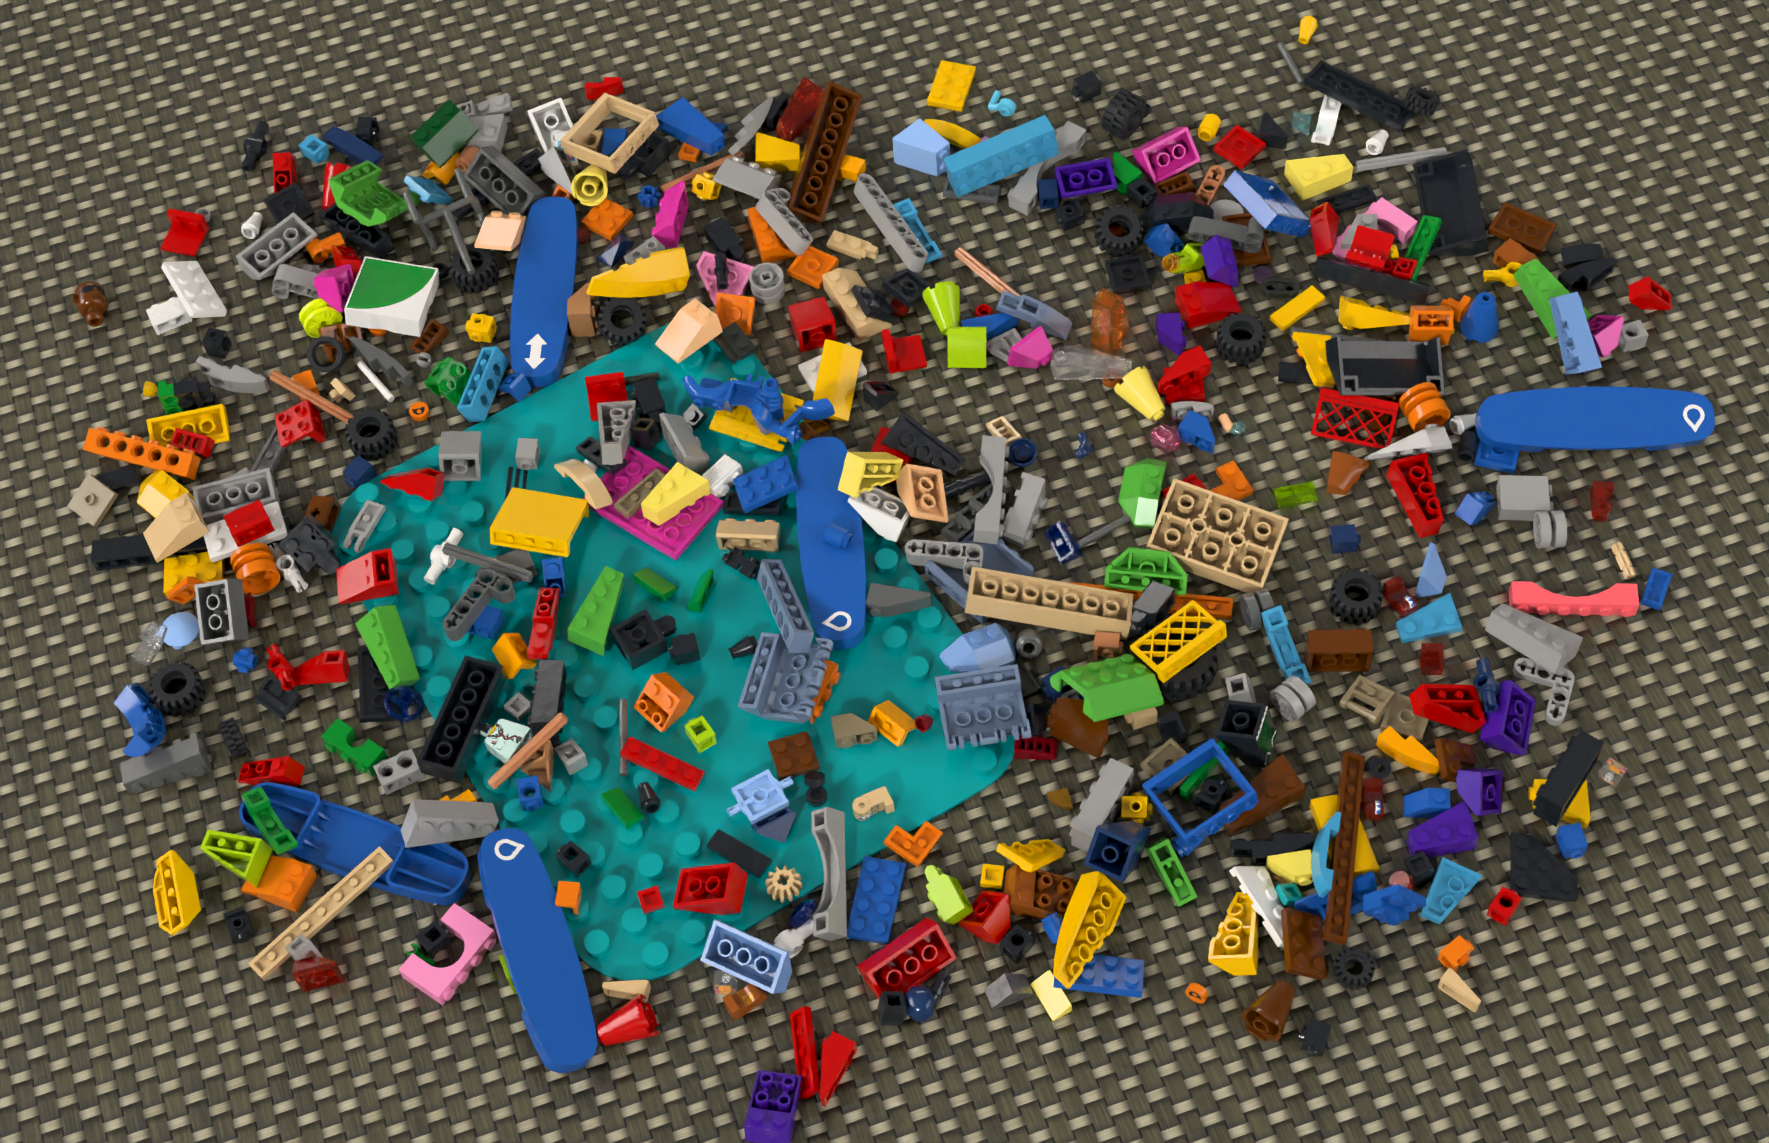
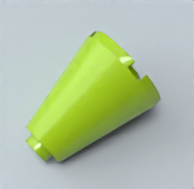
M953 281L936 283L935 288L932 289L927 287L922 293L923 299L941 333L948 337V327H960L959 285L956 286Z

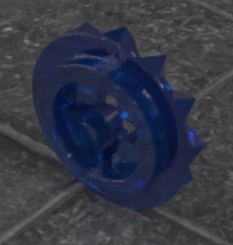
M812 898L802 901L791 913L789 925L794 928L803 924L813 913L816 902Z

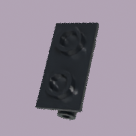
M727 546L726 548L730 552L724 554L722 558L724 564L735 570L741 564L743 566L739 572L750 580H756L761 562L753 557L747 559L744 557L745 552L737 547H734L732 550Z

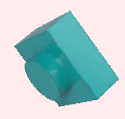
M1295 883L1278 884L1275 888L1284 906H1294L1295 901L1304 898Z

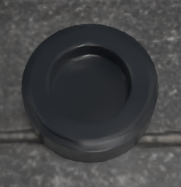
M818 771L808 772L804 775V784L813 788L823 786L825 784V774Z
M810 787L807 790L806 799L810 806L821 807L827 802V791L824 787Z

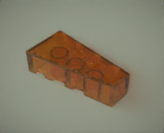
M1102 288L1092 301L1091 347L1112 356L1115 351L1121 348L1123 339L1129 332L1130 326L1123 297Z

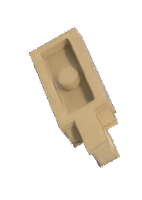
M836 230L833 231L826 244L830 250L860 260L865 257L876 260L879 255L878 247L873 246L872 243Z

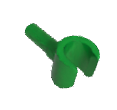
M410 944L415 949L413 954L429 965H435L436 962L422 954L416 944ZM406 951L407 955L410 957L412 953Z

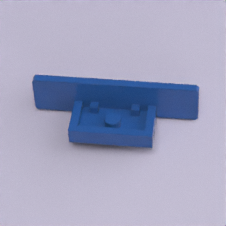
M1372 871L1353 878L1350 915L1357 914L1363 910V895L1377 890L1375 875ZM1314 893L1295 901V910L1319 914L1325 920L1328 893L1323 898L1319 897L1318 893Z

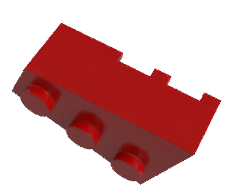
M1422 684L1409 695L1415 715L1472 734L1486 723L1474 685Z

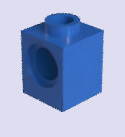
M538 776L516 779L523 811H535L540 807H544ZM530 793H535L531 797H526Z
M1580 822L1559 826L1555 836L1563 859L1582 857L1586 852L1588 844Z

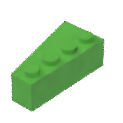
M1537 259L1521 265L1513 276L1553 340L1558 337L1549 298L1570 294V292ZM1583 306L1588 321L1592 314Z
M607 566L604 567L567 629L568 641L601 656H605L607 643L610 638V628H612L624 586L623 573Z
M396 605L374 607L355 623L389 689L411 687L420 680Z

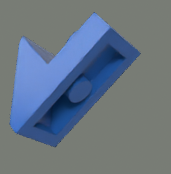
M522 373L509 374L498 387L502 393L508 392L518 402H521L531 391V387Z

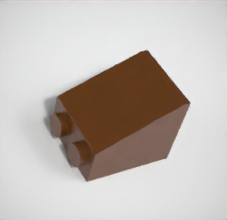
M1057 697L1055 705L1051 706L1050 715L1047 716V727H1050V735L1095 758H1100L1108 741V719L1097 722L1090 719L1083 713V699Z

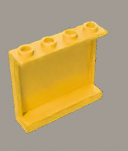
M512 487L490 526V544L568 557L570 554V542L582 518L589 517V502L585 499Z

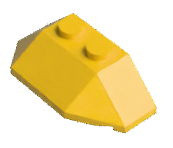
M155 470L141 482L137 504L156 518L167 504L187 493L194 501V496L166 472Z
M170 850L157 859L156 866L158 868L154 877L153 894L159 927L170 935H175L191 923L201 911L194 872L174 850Z

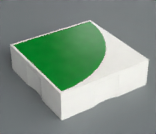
M365 256L344 308L346 325L369 329H384L394 333L420 337L427 319L428 309L433 303L439 287L438 268Z

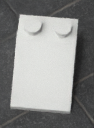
M562 98L528 110V117L545 153L551 148L556 147L554 133L569 131L573 127Z
M873 487V490L869 492H861L856 498L850 496L848 499L851 506L877 534L894 542H897L911 516L902 499L876 487Z

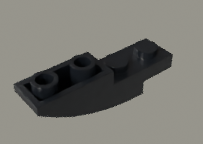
M1282 831L1274 833L1272 841L1267 839L1247 841L1243 838L1230 840L1229 857L1251 858V865H1266L1268 856L1312 850L1317 834L1309 832L1290 834L1289 832Z

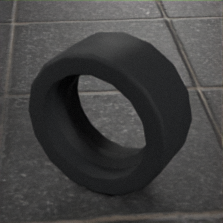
M320 336L314 339L307 350V359L314 369L325 373L338 370L344 364L346 358L343 344L329 336ZM324 343L332 344L337 350L336 361L329 366L320 364L316 359V350Z

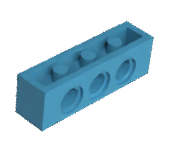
M497 346L481 349L457 406V410L469 422L485 421L508 365L509 359Z

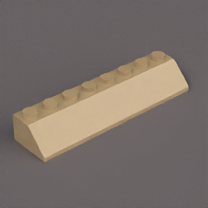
M972 567L965 613L1095 635V631L1120 633V640L1126 641L1131 627L1130 617L1132 616L1133 594Z

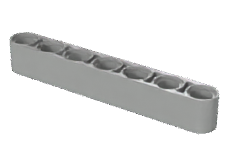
M860 174L853 190L855 196L907 268L913 272H921L927 260L928 252L874 178L868 174Z

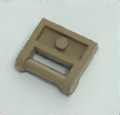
M1359 675L1342 697L1339 706L1344 709H1350L1369 718L1370 722L1378 724L1383 713L1395 699L1396 694L1394 691ZM1355 697L1375 707V710L1371 711L1353 702L1352 699Z

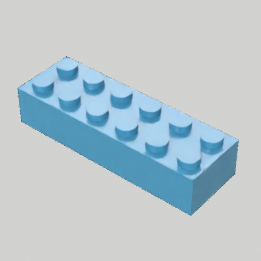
M1046 115L947 156L943 160L949 183L956 196L960 197L1059 155L1054 128Z

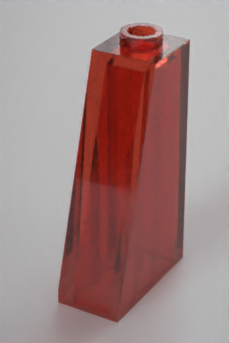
M806 77L801 80L777 124L776 134L789 142H792L812 125L823 91Z

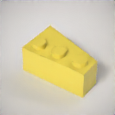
M1345 154L1286 160L1284 175L1303 201L1350 182L1353 166Z
M847 452L838 490L856 498L863 491L869 492L877 485L883 486L899 478L903 459L887 452Z
M677 462L641 503L643 517L660 526L679 514L680 510L686 506H692L699 498L704 495L705 497L710 495L709 480Z

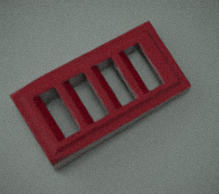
M1019 736V740H1014V759L1056 760L1057 740L1037 736L1022 739ZM1029 745H1033V751L1029 750ZM1038 745H1042V752L1038 751ZM1046 745H1050V753H1046Z

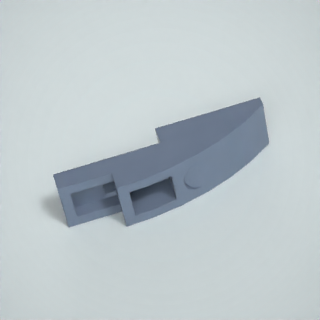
M1003 290L996 310L1031 323L1030 327L1036 329L1041 326L1044 332L1064 340L1067 339L1072 326V322L1064 315L1024 294L1020 297Z

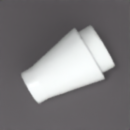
M1380 130L1367 140L1366 150L1369 154L1377 155L1383 151L1386 140L1389 137L1388 132Z
M254 212L242 225L241 232L246 238L253 239L259 235L263 220L262 214Z
M1476 413L1454 416L1449 422L1451 431L1454 434L1461 435L1476 426Z

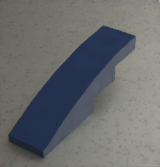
M335 126L321 136L324 143L334 146L337 152L348 155L349 159L357 164L368 160L376 165L384 158L383 154L369 144Z

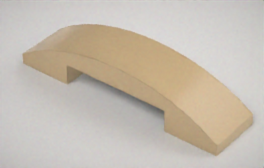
M570 459L554 464V468L564 478L570 476L585 492V499L595 510L613 503L602 481L583 462Z

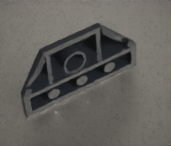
M1194 192L1156 196L1140 215L1144 228L1142 235L1148 234L1152 227L1166 223L1173 231L1189 230L1193 217L1214 219V210Z

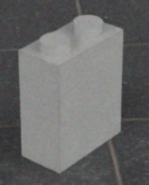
M1499 475L1496 484L1498 520L1533 521L1535 512L1547 511L1550 514L1553 511V501H1550L1549 497L1552 495V484L1548 483V476Z

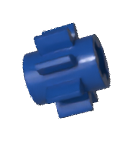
M650 185L641 188V193L637 194L641 206L645 205L648 208L658 206L657 200L661 199L658 187L654 188Z
M243 647V650L236 651L233 656V665L238 668V672L248 673V671L254 670L258 664V655L253 653L252 648Z

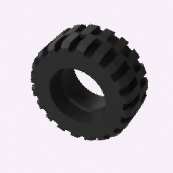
M1174 622L1171 624V628H1182L1183 622ZM1186 622L1185 628H1197V626L1194 625L1195 622ZM1158 633L1155 639L1166 640L1167 633ZM1170 633L1169 640H1181L1182 634ZM1185 634L1184 640L1196 638V634ZM1142 645L1139 649L1141 651H1150L1151 645ZM1154 645V651H1165L1166 645ZM1169 645L1168 650L1180 649L1181 645ZM1215 645L1197 658L1195 665L1181 670L1165 683L1160 681L1158 674L1139 657L1138 661L1155 674L1161 694L1166 696V699L1173 700V698H1178V701L1185 700V697L1190 699L1196 697L1197 692L1202 694L1206 691V687L1212 684L1217 669L1218 652L1217 645ZM1153 657V662L1156 665L1161 663L1158 657Z

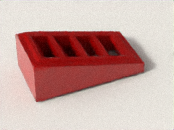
M179 428L175 429L170 445L178 447L177 449L195 451V455L205 458L210 457L215 444V440L208 436ZM182 435H184V438H183L182 443H181V445H180V444H179L180 439H181Z

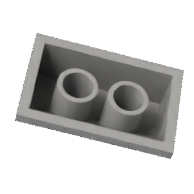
M733 156V158L725 159L712 181L760 199L766 190L779 187L781 175L776 174L774 169L760 168L758 163L744 162V158Z
M660 413L663 437L677 462L697 474L707 471L708 462L710 461L706 451H702L700 448L702 446L697 436L694 437L692 434L691 424L689 422L686 423L683 416Z

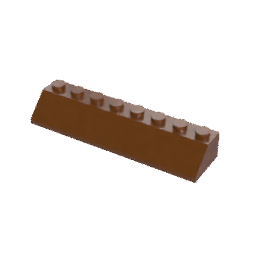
M830 81L822 91L790 189L791 198L786 204L800 223L823 222L863 96Z

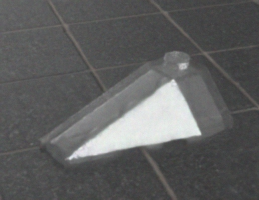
M1059 346L1052 352L1050 367L1055 380L1123 378L1131 372L1133 360L1081 346Z

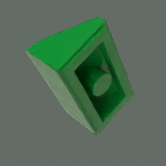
M648 567L641 569L633 575L636 584L664 603L678 589Z
M709 569L700 576L687 606L688 610L698 613L702 612L715 581L712 569Z
M619 787L600 794L602 801L626 829H629L644 818L642 813Z

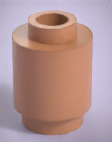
M473 145L465 147L455 161L457 168H460L462 172H466L479 149Z

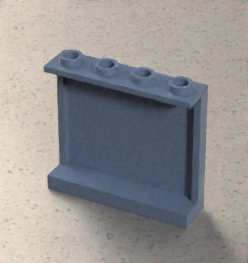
M973 530L959 542L978 544L983 548L984 569L1034 577L1033 566L1027 561L1024 562L1014 549L1010 550L1000 537H998V544L973 542ZM930 560L925 564L926 576L965 609L968 586L964 582L963 569L938 567ZM971 614L981 624L990 618Z

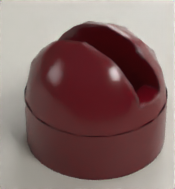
M923 714L915 719V726L920 732H926L932 728L933 719L930 715Z

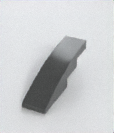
M352 336L350 338L353 349L374 373L381 369L390 380L398 377L407 389L414 385L410 373L386 352Z
M992 483L970 498L969 504L956 513L955 519L942 528V536L951 542L959 543L974 530L976 514L983 509L993 493ZM1002 489V492L1006 493L1007 497L1010 491L1007 489Z

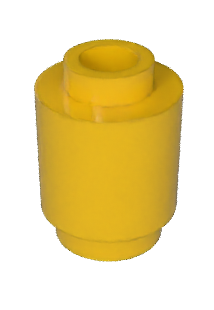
M1206 114L1198 128V137L1201 140L1211 141L1215 137L1221 125V120L1216 114Z

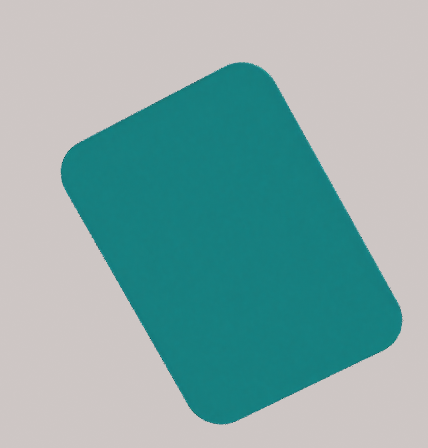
M667 323L638 338L637 341L617 349L526 397L521 402H517L490 416L485 421H481L464 430L481 431V481H444L442 495L431 501L424 500L418 495L406 494L405 491L400 489H391L388 485L380 483L382 479L392 474L427 467L440 471L439 443L362 484L347 498L341 506L342 508L332 531V534L339 540L333 546L334 553L341 560V566L369 552L392 549L397 563L399 595L364 600L362 602L368 612L374 607L396 605L420 680L413 684L434 720H436L465 655L500 665L492 648L503 633H519L526 646H529L533 628L532 617L539 588H545L542 557L545 553L529 551L537 575L533 576L532 581L529 583L520 581L513 584L516 597L512 602L505 604L492 598L487 605L501 609L505 618V622L496 640L490 638L483 639L476 634L469 633L465 634L461 640L450 641L443 628V620L477 577L478 569L483 567L456 559L455 564L451 568L446 567L441 572L434 585L424 580V576L432 565L430 555L433 548L445 542L453 528L462 531L464 534L457 546L494 558L516 549L490 544V526L505 501L509 467H513L510 491L515 484L516 468L518 467L515 459L518 438L538 439L540 446L538 468L528 470L526 490L582 499L585 496V492L570 476L564 478L554 468V464L570 459L584 462L587 458L577 453L575 447L588 437H592L600 442L598 421H591L585 377L623 372L624 377L659 372L660 380L655 381L665 402L666 413L682 416L693 404V400L684 387L682 379L685 376L693 377L695 382L700 385L703 378L720 380L722 383L731 381V378L745 382L747 376L752 374L751 380L753 382H757L759 376H762V386H764V382L772 377L754 353L741 361L738 360L733 365L712 339L678 364L655 344L670 324ZM627 384V399L632 401L630 393L633 392L632 384ZM779 387L778 392L784 394L783 391H782V390L780 389V387ZM699 407L708 418L696 430H693L692 434L694 437L697 436L702 446L700 448L702 451H706L709 456L708 469L724 454L740 463L744 474L787 455L797 481L798 453L802 444L806 442L802 437L795 446L788 440L787 442L780 441L779 444L784 445V449L782 452L710 430L709 426L717 410L709 407ZM803 418L797 424L800 425L804 421ZM662 431L659 432L661 439L653 450L635 448L631 436L628 447H633L670 470L677 463L663 437ZM599 466L595 472L599 479L606 473ZM520 469L518 485L520 489H522L524 469ZM735 485L730 488L729 492L736 491ZM796 491L785 496L783 506L788 509L782 508L781 516L724 514L722 507L676 561L589 509V517L582 518L570 542V554L568 557H564L567 597L559 598L555 639L548 660H564L567 672L564 715L567 717L568 722L563 726L562 734H559L560 741L563 744L573 739L585 753L588 766L569 775L564 763L555 752L551 792L541 785L544 807H540L535 811H523L520 803L516 779L530 777L523 771H520L521 767L497 789H493L488 784V779L505 763L487 750L484 743L486 737L482 735L466 769V773L483 801L493 803L499 820L497 824L500 829L516 828L529 835L540 855L556 894L558 881L580 882L582 895L579 914H574L573 908H561L578 956L600 974L620 981H652L666 977L702 957L714 919L744 932L824 885L821 853L811 828L812 811L830 807L844 812L845 867L847 871L863 862L864 856L871 857L885 849L887 846L883 844L884 840L896 825L907 833H912L920 828L925 821H932L992 785L1010 766L1014 758L1013 735L1007 736L1006 742H1001L998 739V743L982 746L980 742H977L978 746L975 747L972 746L971 742H967L963 749H960L958 745L956 750H947L935 677L961 673L958 671L956 673L950 672L939 656L963 634L913 566L907 562L906 557L896 543L877 534L862 516L867 596L871 583L931 593L932 604L931 607L889 617H874L867 614L865 637L862 642L850 649L832 650L830 652L828 660L838 664L841 675L838 683L834 684L831 688L832 694L830 699L823 704L821 716L819 718L816 717L813 724L810 723V720L803 724L768 720L738 707L754 654L733 660L728 648H731L746 636L754 635L758 643L761 632L781 633L758 580H750L739 572L743 566L741 564L737 570L724 564L722 558L730 550H720L716 539L719 520L725 521L727 518L737 521L753 519L756 522L774 520L776 523H779L781 528L779 552L743 551L745 552L744 557L747 559L753 557L759 562L762 559H779L782 561L812 627L800 559ZM726 495L722 496V498L720 499L725 501ZM366 500L384 505L386 511L369 539L366 540L360 553L354 551L358 537H355L354 543L349 549L344 548L343 543L349 533L348 530ZM607 566L624 574V586L612 627L645 609L653 621L665 615H670L675 619L677 630L676 633L666 638L667 647L672 646L670 638L680 634L695 633L701 660L677 666L675 658H670L668 649V652L632 670L614 644L611 632L605 656H601L568 641L567 629L604 567ZM648 567L678 589L664 603L636 584L633 575L641 569ZM709 569H712L715 581L702 612L698 613L688 610L687 606L700 576ZM814 634L811 644L819 645ZM535 659L537 665L533 669H520L513 679L507 677L487 724L494 727L499 719H505L528 726V716L532 715L531 711L518 721L505 710L504 705L518 692L529 701L534 700L532 687L533 684H536L535 669H538L539 661L544 659ZM667 672L692 694L694 699L686 713L665 732L661 733L633 707L651 675ZM619 699H627L628 739L631 736L705 771V775L695 792L631 761H628V775H619ZM887 700L891 701L914 720L923 714L930 715L933 719L930 730L920 732L916 728L909 731L903 745L899 747L877 731V741H873L870 744L861 743L849 748H836L831 724L832 716L853 713L861 719L868 721L874 706ZM703 715L716 735L717 744L698 753L696 747L687 736L684 725L691 719ZM808 731L820 766L818 772L825 774V784L822 787L827 791V802L821 807L810 806L806 799V792L810 787L804 784V775L791 778L794 784L784 788L783 793L789 801V806L787 807L795 812V818L785 843L757 834L751 828L752 824L742 811L730 817L726 809L737 804L731 788L767 769L779 781L768 742ZM642 782H648L661 800L660 809L653 814H646L641 810L637 787ZM885 786L894 803V812L886 814L885 810L871 815L865 821L856 819L853 813V801L866 793ZM619 787L642 813L644 818L629 829H626L602 801L600 794ZM530 793L526 797H531L535 793ZM718 829L772 859V863L761 879L745 871L748 874L740 913L717 915L673 908L681 869L731 863L707 849L706 845ZM570 840L589 855L592 863L578 879L558 863L556 858L559 848L562 845H566ZM784 865H786L788 871L794 867L795 874H800L802 888L799 889L800 894L798 896L792 895V902L785 898V901L782 903L780 897L774 901L772 894L767 893L765 881L769 879V872L775 873L776 866L783 870ZM658 885L665 908L644 914L637 892Z

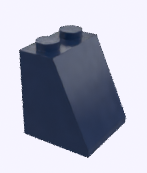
M1132 820L1098 825L1083 865L1124 882L1137 868L1151 829Z

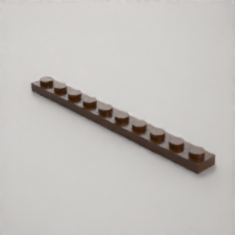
M1344 751L1341 760L1336 812H1341L1339 832L1333 838L1330 869L1334 870L1332 889L1328 892L1323 936V940L1345 945L1348 938L1365 756Z

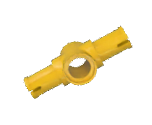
M1510 262L1506 267L1498 270H1484V282L1501 281L1509 287H1516L1519 284L1513 275L1521 264Z

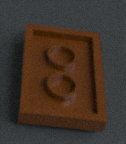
M1505 202L1488 228L1487 233L1505 241L1511 238L1515 242L1520 243L1526 250L1540 255L1554 233L1557 224Z
M1250 213L1222 216V221L1248 226L1249 220L1253 216ZM1265 231L1259 252L1250 253L1232 249L1237 267L1271 263Z
M1290 908L1282 909L1281 921L1285 971L1318 980L1327 978L1322 916Z

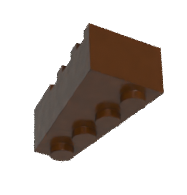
M1283 753L1249 782L1257 793L1259 802L1251 810H1246L1235 821L1228 822L1224 827L1229 835H1232L1303 798L1305 786ZM1240 790L1222 805L1220 811L1244 796L1243 791Z

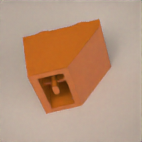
M1411 306L1408 341L1424 342L1440 337V345H1448L1453 330L1454 310L1450 306Z
M667 672L652 674L633 708L662 733L686 713L694 696Z

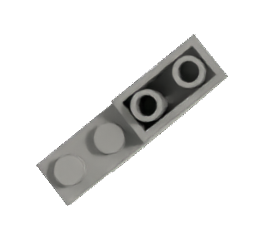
M508 93L474 104L471 100L457 105L467 117L503 114L513 111L511 97Z
M201 356L195 361L200 372L207 375L210 384L220 389L238 393H265L270 390L266 377L261 374H255L246 367L234 365L230 369L225 365L216 364L210 358L205 359Z

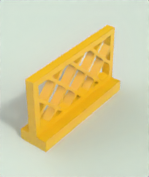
M1192 600L1131 644L1130 649L1158 674L1160 681L1165 683L1227 637L1226 624L1222 620L1217 621L1198 603ZM1193 608L1198 612V617L1186 616L1187 612ZM1183 622L1182 628H1171V624ZM1186 622H1198L1197 628H1185ZM1200 622H1210L1212 626L1208 629L1200 628ZM1158 633H1167L1166 640L1155 639V636ZM1170 633L1182 634L1181 640H1169ZM1185 634H1196V638L1193 640H1184ZM1142 645H1151V650L1141 651L1139 647ZM1154 645H1166L1165 651H1154ZM1169 645H1181L1178 651L1168 652ZM1153 657H1165L1164 661L1158 665L1153 662Z

